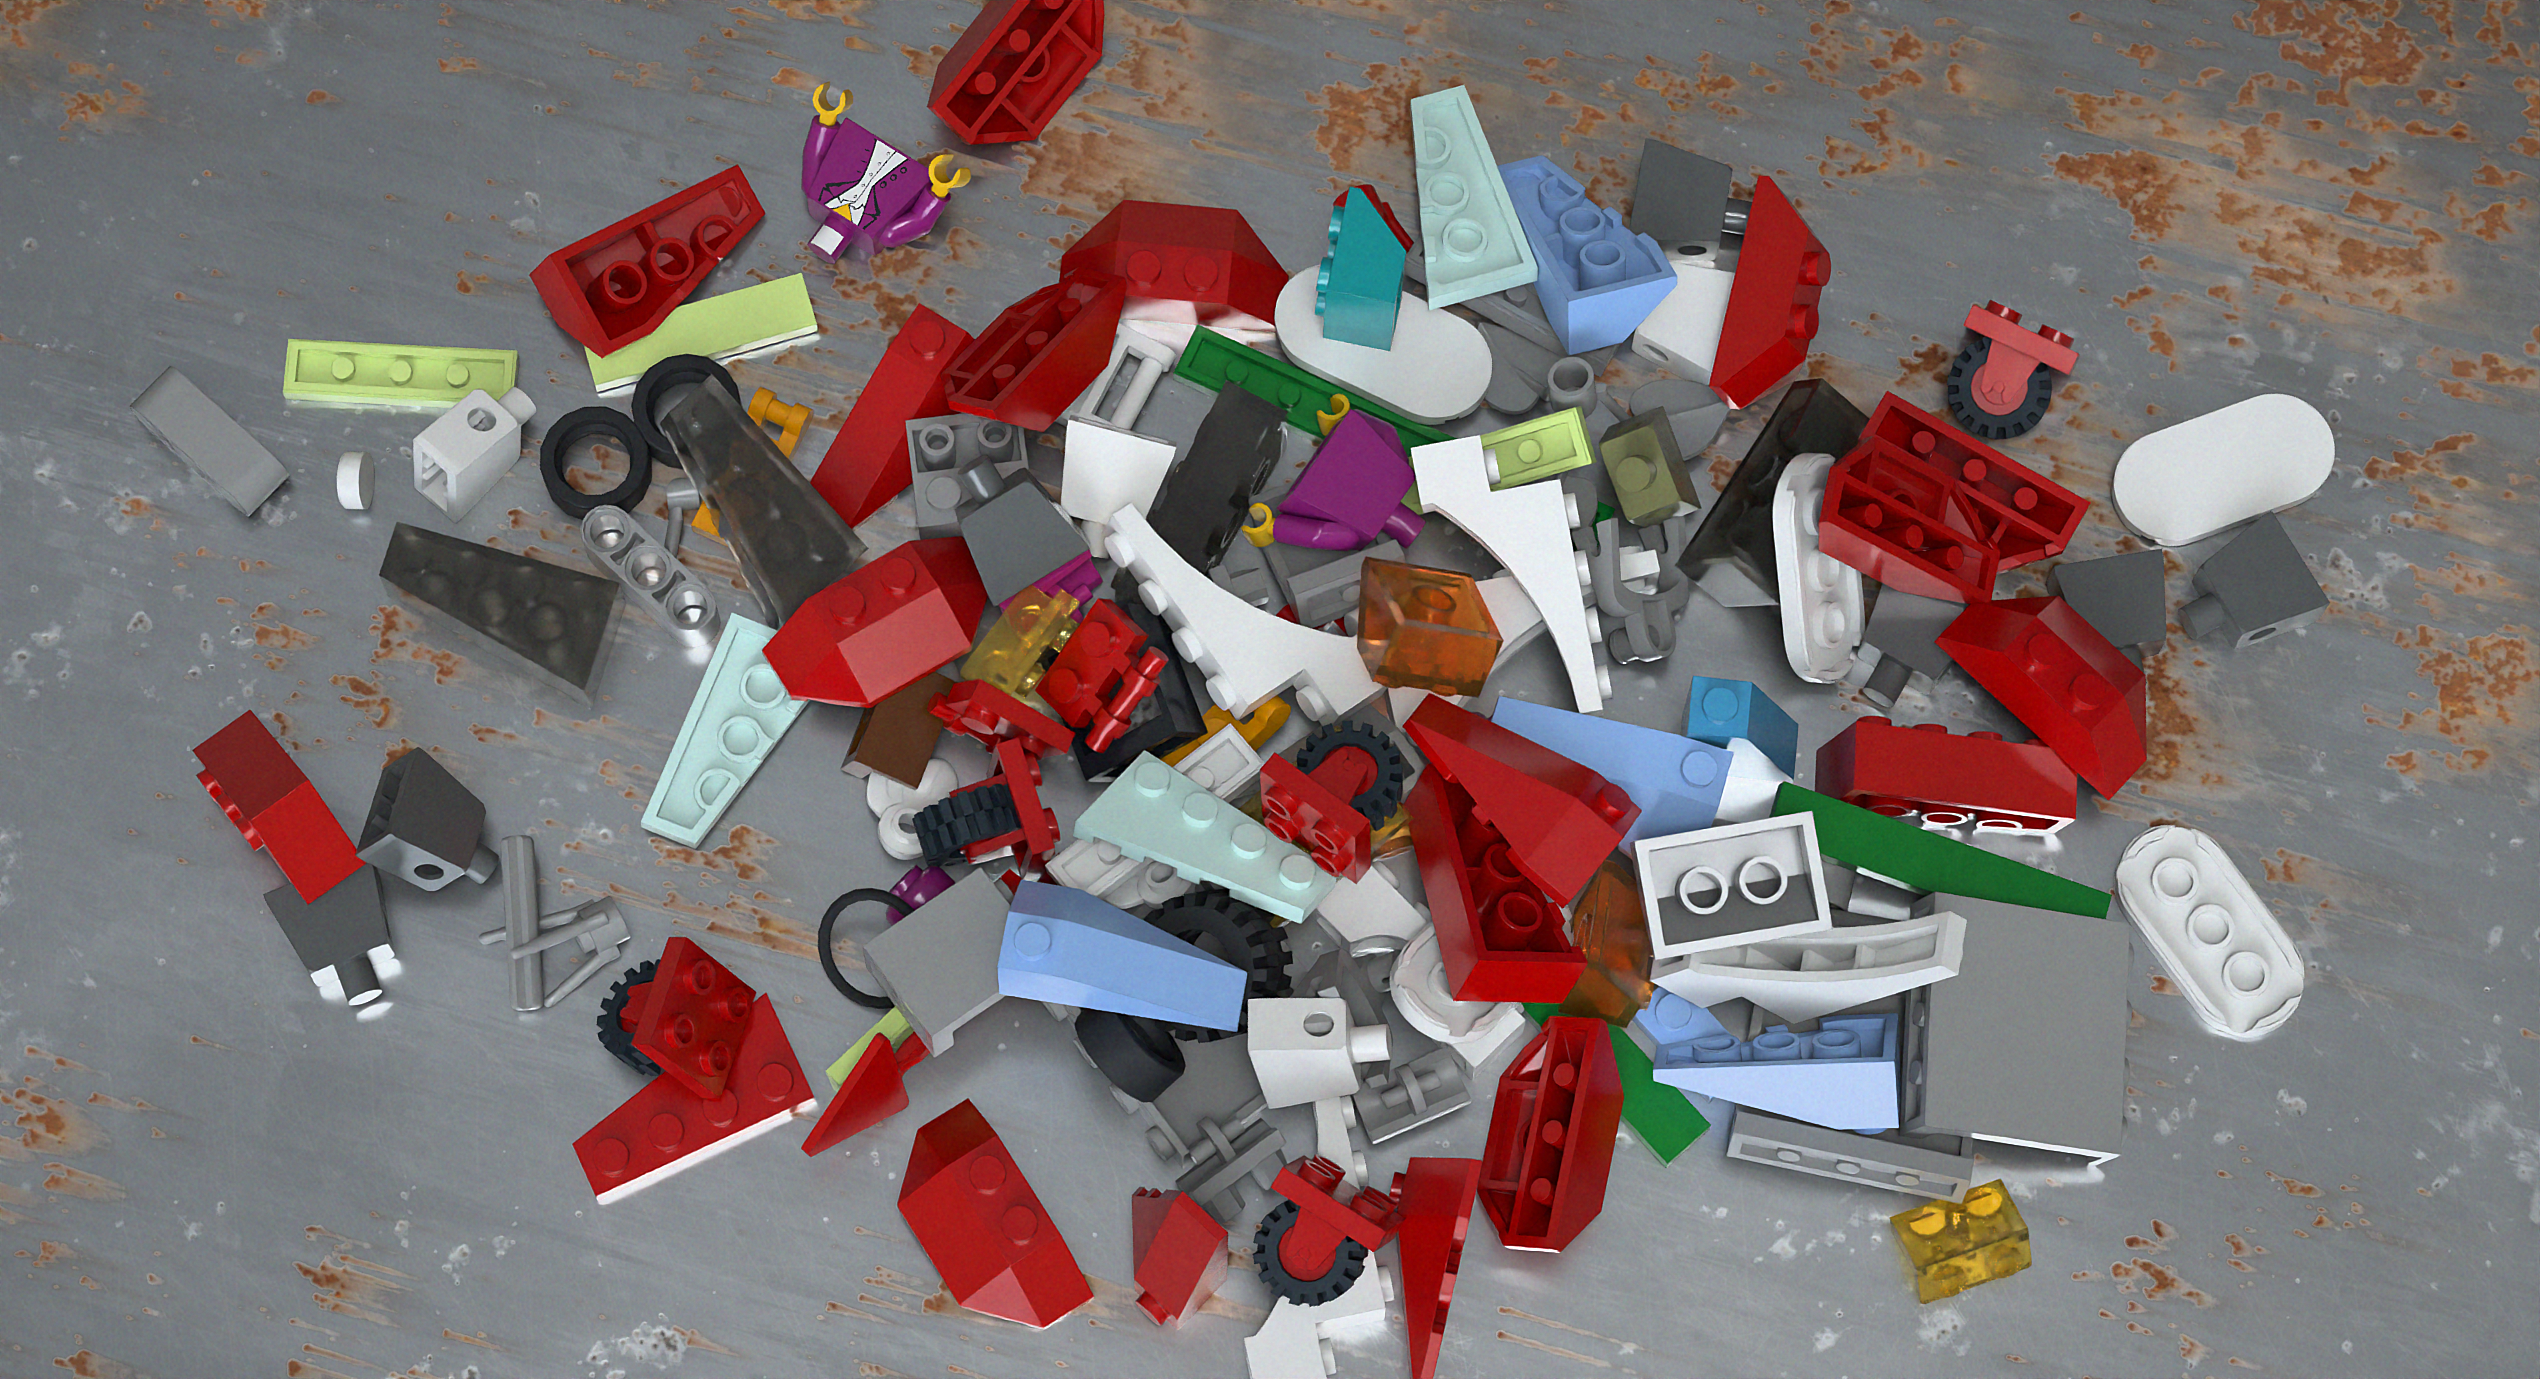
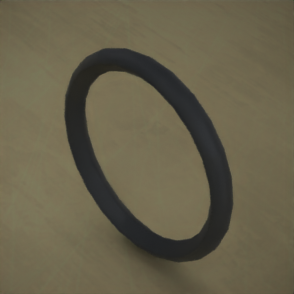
M874 888L855 889L835 900L822 918L818 931V950L821 963L834 986L851 1001L874 1009L894 1008L895 1005L888 996L876 997L867 995L856 990L843 978L832 958L830 933L839 913L848 905L858 901L872 900L882 902L896 909L904 917L914 912V909L900 897L885 890Z

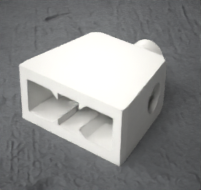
M1669 262L1677 274V286L1636 328L1631 349L1636 354L1687 381L1709 385L1735 273Z
M512 387L497 402L484 390H473L413 439L414 488L456 524L519 459L521 426L536 413L534 403L522 390L516 387Z
M1071 415L1066 431L1061 507L1069 516L1083 519L1081 530L1085 534L1091 555L1108 559L1109 553L1104 544L1106 537L1102 531L1113 513L1132 503L1144 519H1146L1174 457L1177 442Z
M1248 999V1053L1269 1109L1355 1094L1361 1088V1063L1391 1060L1392 1042L1388 1024L1356 1027L1348 1003L1344 999Z

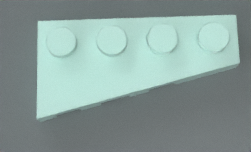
M1465 85L1411 99L1410 117L1428 310L1537 281V264Z
M731 613L641 820L642 828L696 849L808 702L796 701L790 698L762 654V649L778 632L777 630Z
M1146 750L1075 821L1074 837L1092 844L1095 838H1099L1120 846L1121 855L1144 863L1146 857L1172 866L1178 869L1176 876L1198 885L1200 881H1211L1229 888V897L1299 924L1333 890L1337 877L1331 876L1322 870L1309 854L1291 843L1280 840L1268 828Z

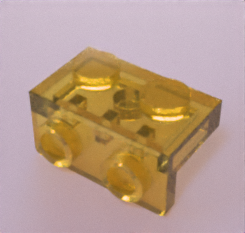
M1032 584L1021 590L962 667L960 672L961 678L965 681L980 678L1013 698L1019 694L1026 699L1046 671L1039 664L1052 647L1060 653L1080 625L1073 619L1080 602L1063 589H1060L1053 599Z
M2001 1178L1968 1189L1962 1204L1937 1200L1890 1217L1892 1234L1914 1274L1916 1294L1922 1304L1956 1296L1964 1290L1998 1278L2010 1277L2032 1265L2028 1227Z

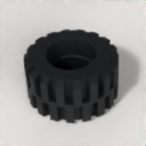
M1229 889L1189 893L1162 902V909L1152 910L1143 920L1194 945L1197 938L1204 931L1210 933L1223 944L1231 964L1247 972V982L1237 1032L1156 1019L1154 1025L1163 1032L1176 1030L1175 1038L1186 1042L1198 1039V1043L1213 1042L1248 1033V999L1281 998L1277 995V992L1290 988L1292 976L1283 974L1284 965L1293 964L1292 951L1283 952L1280 942L1288 939L1284 927L1273 928L1270 922L1276 916L1274 913L1261 908L1255 909L1253 905L1229 897Z

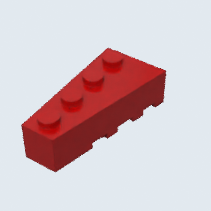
M1864 716L1858 718L1857 721L1816 750L1815 792L1886 817H1904L1912 813H1921L1923 825L1946 826L1966 822L1969 816L1976 817V826L1980 829L2055 833L2076 820L2077 772L2041 739H2029L2020 744L2003 741V736L1995 732L1977 731L1969 733L1967 736L1948 734L1947 727L1939 724H1918L1912 728L1892 726V720L1886 717Z
M1427 764L1403 806L1453 1001L1563 1003L1588 965V961L1580 946L1572 947L1562 930L1566 920L1556 902L1548 903L1542 891L1518 871L1508 859L1505 853L1511 848V845L1491 822L1488 825L1482 826L1471 813L1476 804L1461 783L1446 781L1433 764Z

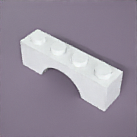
M1375 861L1371 865L1370 869L1357 884L1340 874L1336 879L1333 890L1309 915L1340 948L1348 951L1351 956L1372 949L1402 951L1404 946L1432 920L1431 912L1426 906L1420 902H1416L1412 906L1397 891L1400 887L1399 881L1379 861ZM1520 1003L1491 1032L1477 1041L1452 1044L1433 1038L1431 1040L1440 1049L1448 1046L1454 1063L1473 1081L1523 1034L1526 1019L1521 1013L1524 1011V1007Z

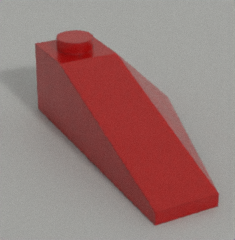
M737 164L549 254L529 276L556 324L603 359L651 335L766 213Z
M919 303L886 350L799 499L796 510L845 539L899 497V493L913 483L905 421L963 414L962 412L950 409L940 374L975 339L964 329Z
M1428 693L1402 725L1443 778L1452 783H1461L1474 799L1476 806L1471 810V813L1480 824L1485 826L1492 822L1511 845V848L1505 855L1516 869L1561 908H1564L1624 838L1642 812L1621 787L1610 783L1597 771L1431 693Z
M1410 1157L1406 1174L1394 1172L1389 1197L1397 1203L1395 1208L1398 1209L1397 1213L1406 1218L1396 1234L1410 1379L1434 1378L1483 1161L1472 1158Z
M1139 1187L1132 1194L1134 1288L1140 1295L1135 1303L1158 1326H1162L1168 1321L1179 1331L1227 1280L1228 1232L1184 1191L1166 1189L1161 1193L1157 1188H1152L1148 1191L1145 1187Z

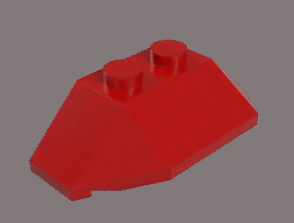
M990 0L938 64L927 107L966 145L1035 140L1102 56L1105 16L1104 0Z
M1758 175L1709 382V387L1730 409L1741 410L1796 380L1806 360L1810 339H1813L1817 334L1819 326L1817 308L1822 287L1827 285L1831 275L1829 252L1790 199L1770 176Z
M1125 199L1062 255L1059 283L1064 282V275L1078 267L1124 276L1127 289L1119 319L1196 326L1198 324L1207 327L1277 333L1274 320L1276 302L1280 292L1289 281L1288 274L1238 210Z
M1078 267L1064 275V282L1043 287L1006 308L940 374L950 409L1003 424L1044 432L1108 366L1127 289L1125 277Z
M1886 391L1858 439L1859 443L1865 437L1875 436L1954 478L1976 511L1986 537H1992L2001 551L1996 575L2062 554L2091 502L1889 391Z
M1875 436L1865 437L1829 469L1819 518V551L1902 593L1964 604L1991 602L2001 551L1992 537H1986L1976 511L1954 478Z
M963 536L907 541L808 597L764 646L762 654L792 700L808 702L809 699L828 704L872 708L970 652L989 596Z
M2060 596L1991 600L1989 603H1971L1934 641L2108 801L2147 760L2146 674Z
M1549 1016L1540 1027L1542 1032L1521 1050L1500 1076L1477 1192L1491 1221L1499 1232L1498 1236L1503 1246L1509 1249L1561 1253L1602 1211L1624 1093L1607 1022L1601 1018Z
M969 1098L918 1128L897 1202V1208L961 1308L1044 1330L1094 1299V1295L1062 1235L997 1133Z

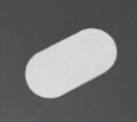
M1320 265L1312 266L1296 274L1280 292L1274 316L1277 337L1287 357L1303 370L1406 419L1425 425L1445 424V420H1453L1457 417L1461 419L1477 409L1484 400L1491 381V353L1480 332L1464 319L1441 308L1428 310V302L1402 291V301L1391 350L1385 351L1323 338L1324 317L1315 315L1318 296L1316 287Z
M2285 394L2256 396L2151 433L2135 441L2124 452L2117 464L2111 487L2113 505L2123 524L2139 537L2143 535L2148 539L2155 540L2154 543L2165 546L2186 545L2257 520L2270 511L2277 513L2310 499L2316 494L2332 469L2335 457L2333 435L2323 416L2307 402Z
M1802 453L1794 457L1785 467L1778 481L1773 502V531L1783 636L1786 654L1794 672L1807 682L1830 684L1838 682L1851 670L1855 661L1848 659L1852 646L1860 647L1861 640L1863 639L1865 612L1860 571L1819 551V518L1829 469L1834 464L1835 458L1830 454Z
M2160 825L2139 834L2123 852L2114 875L2116 900L2125 918L2194 1010L2210 1026L2223 1033L2239 1037L2263 1035L2281 1026L2297 1008L2304 988V963L2294 942L2225 851L2209 835L2193 828L2188 830L2183 827H2175L2176 825Z
M1542 891L1548 903L1554 902ZM1557 904L1566 920L1562 930L1572 946L1574 931L1571 933L1569 923L1572 918L1568 904L1564 908ZM1433 920L1404 946L1391 968L1390 990L1400 1013L1418 1031L1430 1038L1445 1043L1464 1044L1483 1038L1521 1003L1453 1001Z

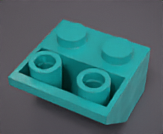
M1349 187L1345 207L1335 205L1328 234V240H1330L1327 257L1322 258L1316 291H1318L1315 315L1324 317L1323 338L1390 351L1402 301L1406 250L1362 189Z

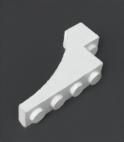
M1480 435L1411 448L1423 513L1436 511L1452 521L1479 542L1512 575L1536 607L1557 645L1571 680L1579 713L1595 717L1603 716L1601 701L1613 699L1607 665L1595 666L1591 643L1601 642L1602 638L1596 607L1584 609L1580 586L1591 584L1585 550L1573 552L1569 529L1581 527L1574 492L1563 494L1560 479L1491 492L1490 485L1501 483L1494 448L1483 450Z
M1132 503L1113 513L1102 531L1106 537L1104 539L1105 547L1113 561L1121 568L1128 567L1140 584L1138 592L1145 606L1154 615H1162L1174 632L1172 633V640L1180 655L1189 663L1195 661L1207 678L1206 688L1212 700L1220 709L1224 711L1229 709L1237 721L1291 685H1294L1297 690V702L1306 716L1312 721L1319 720L1322 726L1332 723L1333 727H1335L1382 696L1394 681V677L1361 632L1352 638L1333 635L1291 623L1255 608L1220 588L1189 565L1153 530Z
M1636 546L1619 548L1620 573L1623 585L1636 593L1656 589L1660 574L1656 550L1640 552L1639 547ZM1506 569L1494 573L1492 579L1470 583L1466 577L1450 578L1436 584V589L1428 590L1425 610L1435 658L1427 659L1423 653H1413L1400 656L1392 661L1391 666H1386L1394 677V681L1384 692L1389 721L1399 728L1411 746H1416L1417 744L1402 725L1428 693L1464 708L1483 683L1512 655L1548 630L1534 604ZM1592 584L1580 586L1584 609L1598 606Z
M1946 911L1918 919L1888 924L1833 928V930L1657 960L1653 959L1649 981L1700 1008L1742 996L1795 1024L1958 975L1960 962L1963 957V942L1967 920L1951 911Z
M1351 1096L1313 1101L1312 1106L1317 1133V1154L1330 1159L1346 1171L1343 1180L1359 1190L1360 1186L1369 1185L1362 1149L1351 1152L1347 1129L1356 1127ZM1368 1249V1256L1363 1261L1365 1268L1362 1275L1356 1279L1354 1285L1348 1291L1333 1301L1324 1302L1320 1306L1309 1307L1307 1303H1303L1300 1306L1289 1304V1298L1285 1296L1280 1297L1256 1336L1244 1338V1353L1250 1379H1327L1326 1375L1335 1374L1336 1366L1330 1339L1318 1340L1317 1333L1384 1320L1385 1302L1394 1300L1388 1266L1377 1267L1374 1252Z

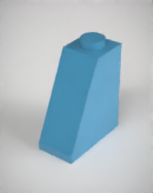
M1693 676L1682 713L1680 735L1734 752L1728 772L1729 777L1775 782L1786 781L1789 783L1794 781L1799 724L1753 682Z

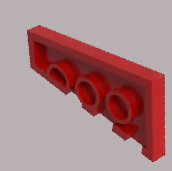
M764 993L752 1004L721 1098H701L670 1073L664 1071L572 1143L594 1194L597 1200L600 1201L815 1103L816 1100L767 993Z

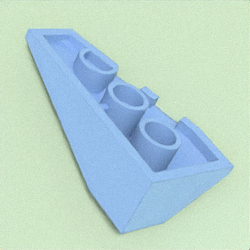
M1544 155L1498 165V170L1538 267V278L1533 284L1548 321L1567 354L1573 355L1590 352L1598 348L1623 343L1677 286V274L1658 243L1645 232L1637 236L1622 225V215L1609 206L1603 210L1585 196V187Z
M1499 696L1491 722L1597 771L1607 781L1621 787L1628 794L1631 801L1642 810L1618 844V850L1631 859L1630 842L1708 829L1712 826L1734 752L1678 734Z
M1027 880L1020 881L1009 908L997 965L999 994L1233 1032L1238 1031L1247 982L1246 971L1081 889Z
M1898 1013L1837 1015L1819 1018V1030L1793 1034L1789 1033L1788 1028L1783 1024L1765 1027L1766 1033L1757 1036L1753 1041L1740 1043L1739 1038L1723 1034L1657 1045L1653 1078L1654 1081L1838 1130L1853 1129V1131L1859 1134H1878L1884 1132L1887 1128H1899L1901 1104Z

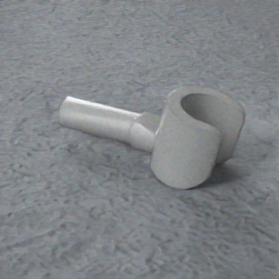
M696 477L676 478L667 486L669 522L664 547L676 558L683 526V510L699 509L701 506L700 484Z

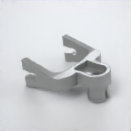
M1676 516L1663 521L1665 538L1668 542L1667 552L1664 548V538L1660 525H1651L1647 528L1638 529L1646 551L1656 550L1660 568L1658 578L1660 587L1655 594L1633 592L1626 588L1621 581L1618 518H1610L1596 523L1598 541L1601 545L1600 554L1597 550L1598 542L1596 541L1593 527H1584L1571 532L1577 550H1585L1591 584L1599 607L1611 616L1624 618L1626 627L1613 630L1609 638L1611 653L1621 664H1630L1637 659L1651 662L1667 657L1675 650L1676 632L1671 611L1682 608L1689 600L1685 516Z
M1343 948L1322 954L1290 998H1314L1316 991L1320 998H1336L1341 995L1347 1001L1357 1027L1388 1024L1389 1026L1381 1007L1388 991H1390L1392 965L1401 951L1394 950L1389 952V954L1379 957L1369 953L1353 958ZM1390 1029L1391 1042H1392V1046H1393V1036H1392V1032H1391V1029ZM1390 1060L1361 1063V1085L1365 1077L1370 1088L1388 1084Z

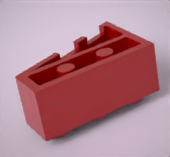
M251 710L242 714L192 750L205 768L196 777L216 804L218 803L234 827H237L254 851H257L262 846L307 905L366 864L365 861L355 856L356 847L310 780Z

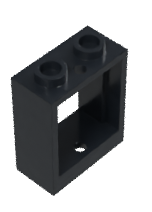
M1132 599L1120 600L1114 603L1149 635L1138 651L1140 658L1152 646L1165 653L1169 659L1158 675L1161 682L1154 691L1162 714L1124 734L1122 738L1113 739L1104 753L1093 750L1085 742V738L1095 725L1093 717L1085 728L1072 727L1062 718L1065 727L1075 732L1071 744L1086 782H1114L1144 750L1161 759L1208 733L1164 618L1161 614L1154 615L1143 604H1134ZM1079 625L1057 634L1055 637L1057 643L1037 654L1045 674Z

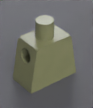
M1663 406L1608 426L1599 442V448L1628 522L1647 528L1702 508Z

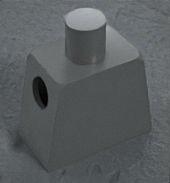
M1646 138L1629 230L1637 236L1645 232L1658 243L1668 260L1711 261L1717 257L1722 231L1741 235L1745 234L1752 202L1728 197L1733 171L1728 165L1654 139Z
M982 455L959 470L958 475L972 495V498L955 509L957 520L994 607L1090 549L1081 528L1025 467L1002 479L989 456Z
M2270 511L2199 567L2192 583L2200 598L2178 609V616L2182 626L2191 638L2196 640L2219 627L2230 646L2234 649H2239L2313 624L2320 620L2330 602L2276 516Z
M2162 549L2053 566L2046 581L2049 596H2060L2144 673L2141 658L2159 654L2166 641L2164 556Z
M1882 583L1857 656L1862 661L1875 667L1863 688V692L1873 701L1886 707H1893L1905 685L1922 694H1930L1956 663L1934 641L1970 604L1902 593Z
M417 747L383 769L355 856L427 891H437L463 874L478 884L483 883L492 875L499 861L497 853L478 841L486 815L484 804L424 750Z
M366 862L365 865L309 905H307L291 883L263 894L268 907L317 986H324L339 980L349 1005L368 1002L382 993L372 966L391 959L395 956L381 879L376 866Z

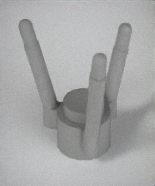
M610 896L598 902H594L591 899L574 908L539 917V931L566 923L570 925L537 937L510 950V957L515 960L573 937L576 938L584 954L595 949L596 954L544 998V1005L546 1007L554 1006L603 964L621 956L617 944L629 939L630 935L616 904ZM506 926L482 933L479 936V942L481 944H489L506 940Z

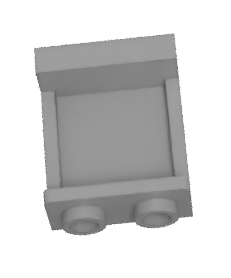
M1294 481L1252 496L1248 500L1249 507L1255 503H1263L1270 508L1274 518H1277L1278 515L1283 513L1277 510L1276 507ZM1252 518L1254 528L1264 524V522ZM1381 530L1374 540L1360 551L1351 549L1343 552L1311 549L1278 543L1276 540L1270 545L1262 547L1298 624L1301 626L1315 628L1342 618L1345 614L1365 604L1372 607L1411 592L1404 554L1397 540L1390 541L1388 536Z
M981 867L863 945L867 970L934 1058L954 1045V1030L1006 996L999 994L997 965L1008 911L1014 895L1001 879L992 882Z

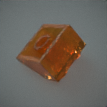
M1365 556L1361 566L1357 649L1372 682H1377L1385 687L1394 689L1404 686L1430 690L1435 694L1445 697H1451L1456 694L1479 698L1504 640L1470 573Z
M1604 860L1575 906L1571 933L1574 931L1572 947L1580 946L1588 961V965L1564 1002L1559 1004L1558 1012L1576 1017L1601 1018L1607 1024L1627 1029L1638 1010L1646 1011L1650 1004L1654 983L1649 981L1650 975H1647L1646 972L1648 959L1653 957L1639 901L1636 880L1615 862Z

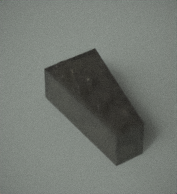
M712 374L670 410L660 422L693 487L699 491L712 516L710 519L720 537L725 539L740 568L738 570L748 589L753 591L764 612L763 617L770 628L775 630L781 628L808 597L824 589L869 549Z
M1823 378L1794 381L1675 566L1724 607L1780 605L1773 531V502L1781 474L1788 463L1802 453L1830 454L1835 458L1834 463H1836L1858 444V439L1870 419Z
M1227 380L1210 412L1202 421L1185 460H1181L1175 468L1166 488L1168 493L1159 510L1154 508L1146 519L1153 530L1179 556L1210 580L1208 570L1222 564L1239 534L1241 526L1244 525L1250 514L1248 500L1252 496L1262 493L1287 448L1288 411ZM1119 566L1112 580L1111 588L1116 590L1115 602L1132 599L1134 604L1145 605L1138 592L1140 584L1127 566L1125 568ZM1165 621V624L1172 639V633L1174 632Z
M396 523L379 573L381 582L389 597L449 631H456L477 643L479 648L497 658L499 656L527 671L529 676L547 686L552 685L571 696L575 702L592 710L626 606L625 597L619 582L408 524Z

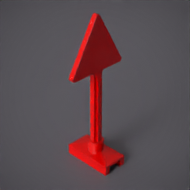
M1010 868L999 878L1015 896L1019 883L1023 879ZM915 1031L903 1041L895 1054L890 1040L881 1032L874 1036L803 1143L801 1149L807 1155L812 1157L902 1111L908 1106L909 1099L902 1077L911 1067L921 1062L931 1053Z

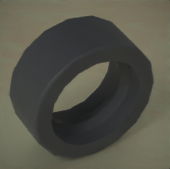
M693 354L666 357L648 368L636 384L631 404L634 423L640 429L649 447L650 455L668 467L683 470L709 467L724 458L744 421L738 386L728 371L708 357ZM695 382L705 384L715 392L721 402L722 414L716 429L701 440L686 443L673 441L664 436L655 424L654 419L656 400L662 392L680 383Z
M606 406L582 407L563 415L548 430L540 448V470L551 499L567 515L583 520L589 511L603 505L617 506L628 514L643 500L652 481V458L640 429L626 414ZM590 434H608L616 437L626 446L630 456V470L625 481L616 489L601 495H585L576 491L567 483L562 472V462L566 450L576 440Z
M1086 1008L1077 1016L1074 1024L1078 1039L1097 1067L1114 1085L1127 1095L1143 1103L1153 1102L1184 1074L1186 1064L1180 1048L1168 1031L1163 1032L1154 1025L1156 1019Z

